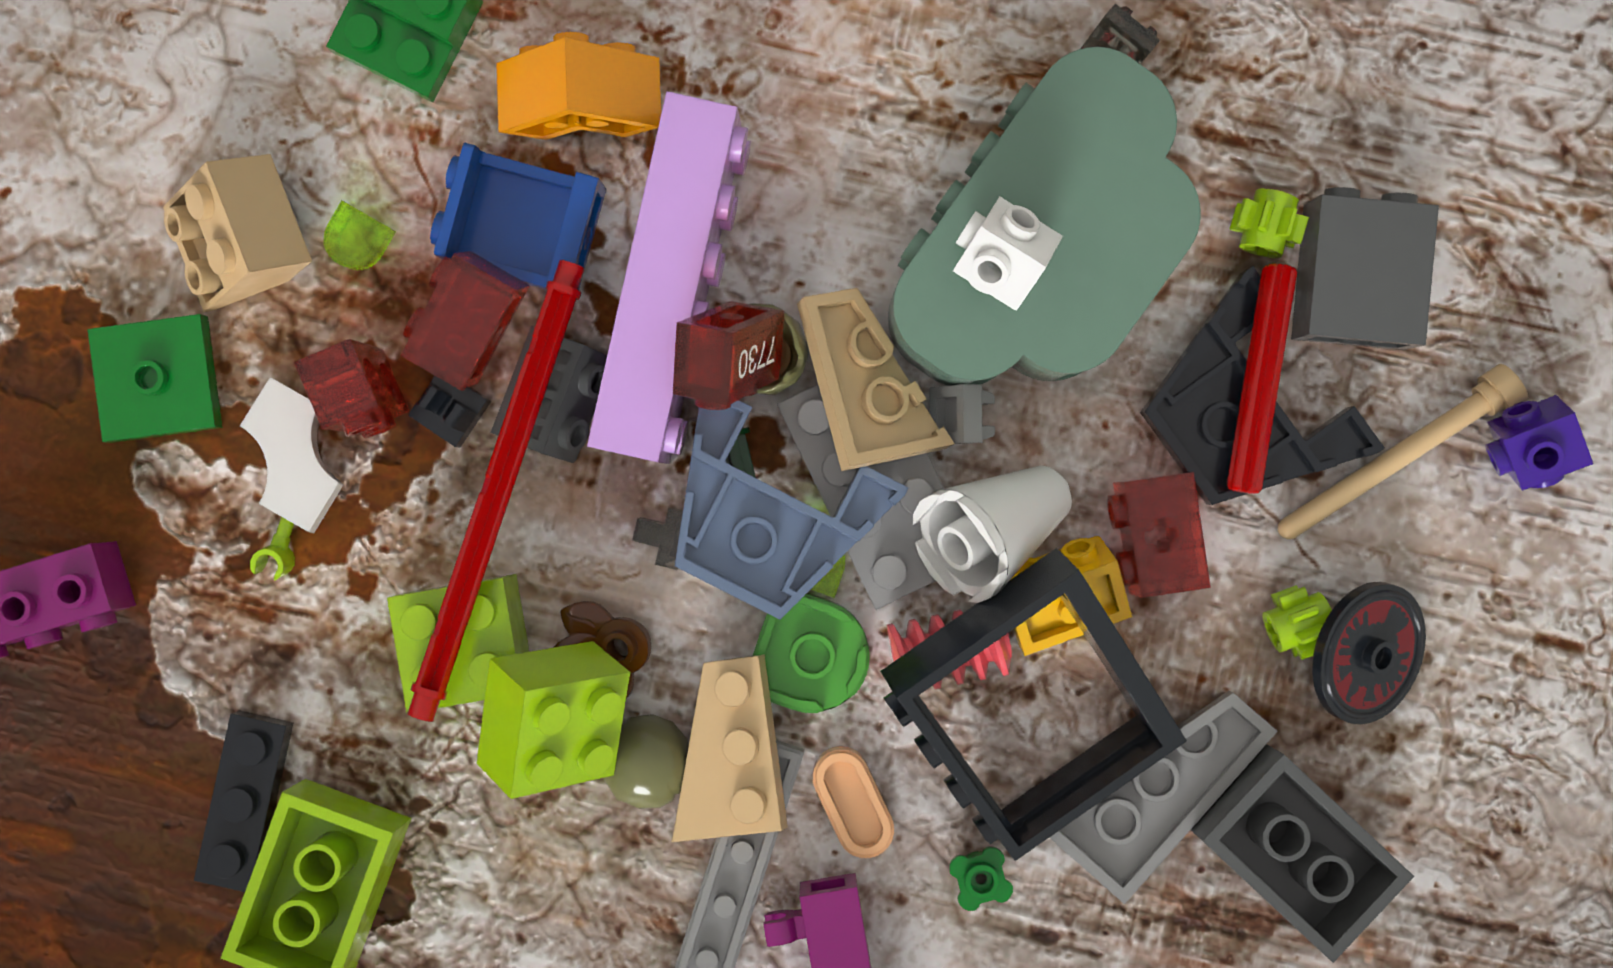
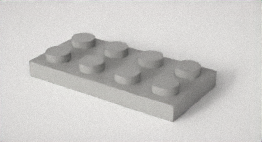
M817 384L778 403L777 406L830 516L833 517L858 468L841 471L819 385ZM927 453L868 466L909 488L906 495L887 511L860 541H857L848 550V554L875 610L936 581L925 567L915 544L916 541L923 538L920 521L913 525V514L919 502L931 493L944 489Z

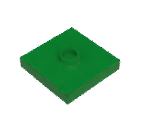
M196 314L87 329L102 442L112 443L223 428L208 316Z

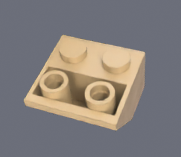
M271 154L206 161L163 207L166 231L169 237L177 242L185 263L187 285L190 291L198 296L203 312L217 310L286 283L312 262Z

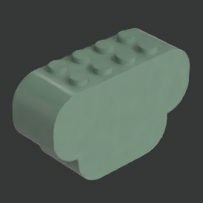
M1105 47L1079 49L1059 59L1048 70L1036 88L1026 82L1006 109V114L998 127L1004 130V133L999 137L990 131L972 156L971 163L964 172L971 177L968 183L964 185L956 179L935 208L936 212L931 220L937 223L935 229L929 234L921 228L901 255L902 259L897 266L903 269L904 272L897 283L889 305L888 326L890 335L900 354L933 380L947 386L960 384L981 385L1013 367L1023 375L1036 380L1060 381L1095 368L1110 358L1119 348L1194 243L1201 220L1199 197L1186 173L1166 158L1176 135L1177 114L1175 104L1163 82L1128 55ZM999 196L1013 205L1027 208L1036 215L1040 222L1063 236L1047 267L1017 311L992 295L978 291L968 280L953 272L966 249L956 244V241L975 211L987 217Z

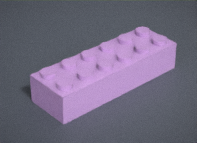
M666 91L587 447L665 464L670 463L672 453L678 455L682 453L688 429V421L680 418L684 397L694 398L701 366L696 365V361L693 360L697 341L707 342L713 317V309H709V303L706 302L709 285L719 287L725 264L726 254L722 253V244H719L721 231L732 230L737 211L738 197H734L735 186H732L734 174L744 175L750 152L751 141H747L748 128L741 126L738 107Z

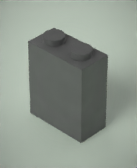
M1347 187L1325 189L1324 194L1304 204L1303 215L1309 217L1299 250L1291 340L1407 350L1426 345L1439 205L1418 203V196L1411 193H1386L1381 196V200L1360 198V190Z

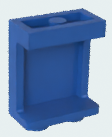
M464 142L460 156L454 155L447 169L446 188L450 190L445 212L439 211L432 224L430 240L431 244L435 245L434 255L451 264L546 289L547 281H553L559 260L575 263L585 269L606 193V188L601 180L576 172L575 177L492 155L481 151L476 145Z

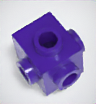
M1557 395L1539 402L1524 401L1505 409L1502 412V416L1487 421L1494 439L1493 442L1485 444L1489 459L1499 476L1508 473L1522 491L1528 488H1545L1555 485L1566 474L1594 464L1575 412Z

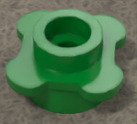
M988 846L983 851H974L965 856L961 854L956 855L951 860L949 871L953 877L957 878L960 888L957 900L963 909L975 911L981 903L992 900L1004 903L1012 896L1013 886L1009 880L1005 879L1002 869L1005 857L1000 849ZM978 874L986 875L984 883L976 882Z

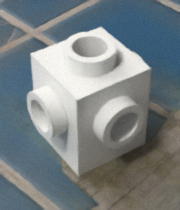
M999 196L987 217L975 211L956 241V244L966 249L953 272L968 280L978 291L992 295L1017 311L1047 267L1063 236L1040 222L1036 215L1027 208L1013 205Z

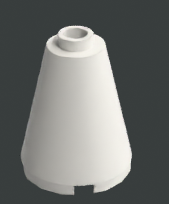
M1036 466L937 490L922 499L913 514V525L920 521L923 537L915 542L918 554L929 574L945 591L953 596L961 591L973 596L968 602L979 603L987 600L1003 589L1002 586L1010 581L1069 513L1072 505L1069 485L1052 468Z

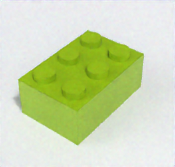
M306 778L284 790L274 812L221 959L245 968H356L411 818Z

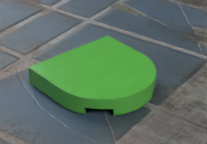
M806 593L780 620L768 613L766 614L753 656L765 654L771 703L804 713H819L835 708L855 695L865 680L870 660L865 632L855 616L838 603L810 593Z

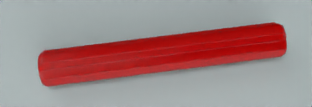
M1268 264L1264 266L1261 273L1227 481L1228 489L1235 492L1257 494L1260 493L1263 486L1297 278L1296 268L1286 264Z

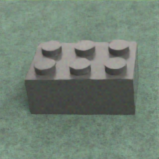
M1267 744L1191 829L1197 837L1332 963L1339 958L1415 877L1288 757Z

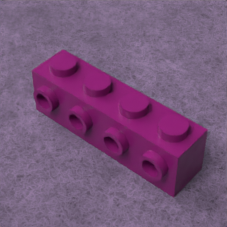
M117 541L90 543L0 571V659L9 656L7 645L23 640L27 649L50 644L64 639L61 632L62 628L78 623L81 632L102 628L118 622L115 612L136 606Z

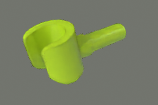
M281 517L271 544L258 550L250 560V569L253 574L256 575L264 570L268 562V555L274 557L278 564L274 581L285 576L293 569L295 556L288 546L294 523Z

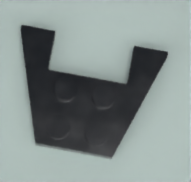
M1254 266L1239 274L1140 412L1206 505H1214L1247 494L1228 489L1227 481L1247 360L1237 348L1236 342L1252 331L1261 279ZM1276 401L1262 489L1306 474L1323 471L1354 459L1377 454L1385 449V447L1355 406L1346 407L1303 438Z

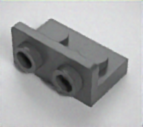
M533 326L529 330L490 432L497 436L499 435L525 355L528 352L533 337L532 334L535 328ZM563 338L527 448L570 463L576 461L579 451L586 443L589 435V425L596 408L607 359L606 354Z

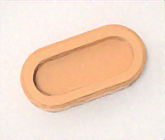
M845 746L832 747L823 752L816 760L813 768V784L841 845L848 853L859 858H872L880 855L892 842L894 824L891 813L867 762L859 752Z

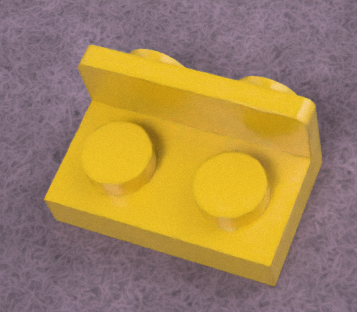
M1100 536L1074 539L1066 543L1061 549H1058L1079 569L1113 624L1132 617L1118 561ZM1047 554L1036 558H1029L1011 579ZM1060 597L1014 628L1018 645L1024 656L1084 635Z

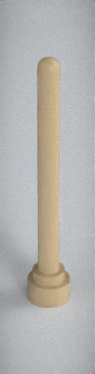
M1504 364L1496 365L1478 377V385L1472 388V396L1281 519L1277 527L1278 533L1285 539L1298 537L1485 414L1494 416L1499 412L1502 414L1505 409L1517 403L1528 401V393L1524 384L1509 367Z

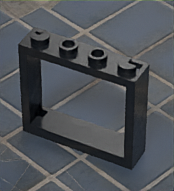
M1057 548L1011 579L998 594L977 603L880 671L892 690L891 693L883 698L894 712L903 727L912 721L916 724L922 734L914 738V741L934 769L942 763L945 764L951 774L943 780L963 809L971 803L974 804L979 814L972 818L982 836L990 845L999 839L1014 861L1187 742L1079 569ZM1060 597L1136 716L1001 810L922 700L920 694Z

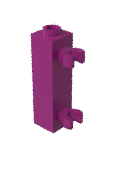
M856 873L800 882L799 898L801 909L777 910L764 914L765 922H763L767 947L785 945L806 938L811 968H872Z

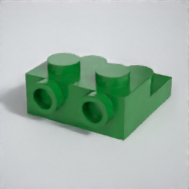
M349 0L326 47L334 54L420 97L434 102L483 1Z

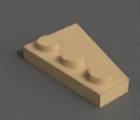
M858 288L805 296L797 303L841 471L939 451L955 444L945 427L943 426L939 429L926 409L923 401L927 400L917 382L910 383L892 354L895 347Z
M765 654L705 662L702 667L672 842L783 831L788 827Z

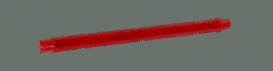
M559 260L553 281H547L545 287L547 293L532 334L533 337L528 352L525 355L485 474L481 492L478 495L438 614L434 632L431 635L416 682L412 683L410 689L414 694L407 715L413 718L433 722L440 700H446L448 694L446 688L466 626L468 625L575 302L581 296V291L578 288L585 269L575 263Z

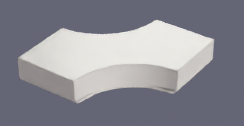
M270 377L240 424V427L249 432L258 442L266 460L267 483L259 504L314 534L344 485L327 470L318 451L317 431L325 408Z

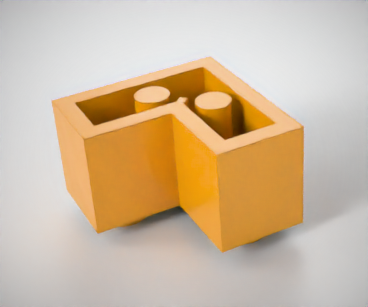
M561 32L555 34L553 41L542 46L531 45L521 47L519 55L496 63L499 133L543 140L577 130L629 137L659 127L661 118L659 57L636 53V47L632 44L615 42L600 45L589 42V36L584 33Z

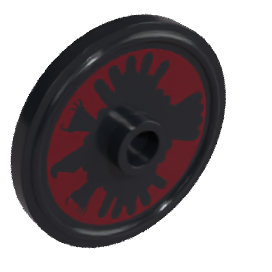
M1370 582L1346 594L1328 615L1316 641L1312 662V676L1316 695L1325 710L1332 716L1351 724L1372 723L1394 710L1410 691L1419 673L1426 643L1423 613L1412 594L1402 587L1393 584Z

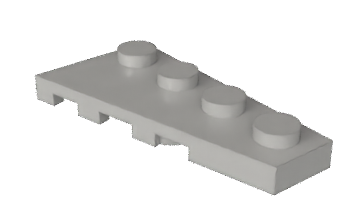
M1227 691L1177 725L1187 742L1049 837L1124 905L1278 732L1233 692Z

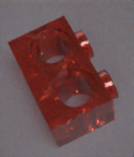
M347 339L294 362L320 426L324 430L345 432L346 437L362 433L363 438H370L395 428L397 425L394 418L409 412L385 352L381 348Z

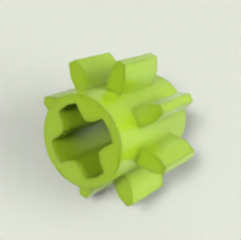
M1261 188L1255 191L1253 200L1244 198L1242 203H1237L1229 229L1242 233L1239 247L1255 255L1281 258L1285 247L1294 248L1295 244H1301L1309 217L1296 214L1299 199L1283 191Z
M1297 585L1271 594L1276 608L1263 612L1262 617L1266 632L1273 646L1280 653L1291 649L1293 656H1300L1302 660L1312 657L1320 630L1332 611L1328 601L1320 592L1308 595L1305 587L1298 588Z

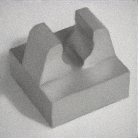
M960 384L929 388L930 415L939 429L943 426L945 427L955 444L983 443L984 439L994 436L995 426L982 425V405L995 404V396L988 391L982 390V385Z

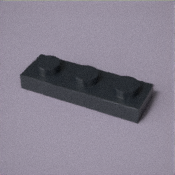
M240 710L230 714L194 881L242 892L246 891L273 818L294 722Z

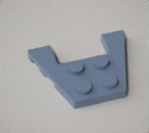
M705 383L700 396L675 567L780 620L834 567L833 565L857 541H860L874 527V524L906 495L909 488L868 466L860 467L850 482L834 516L831 517L726 463V458L753 407Z

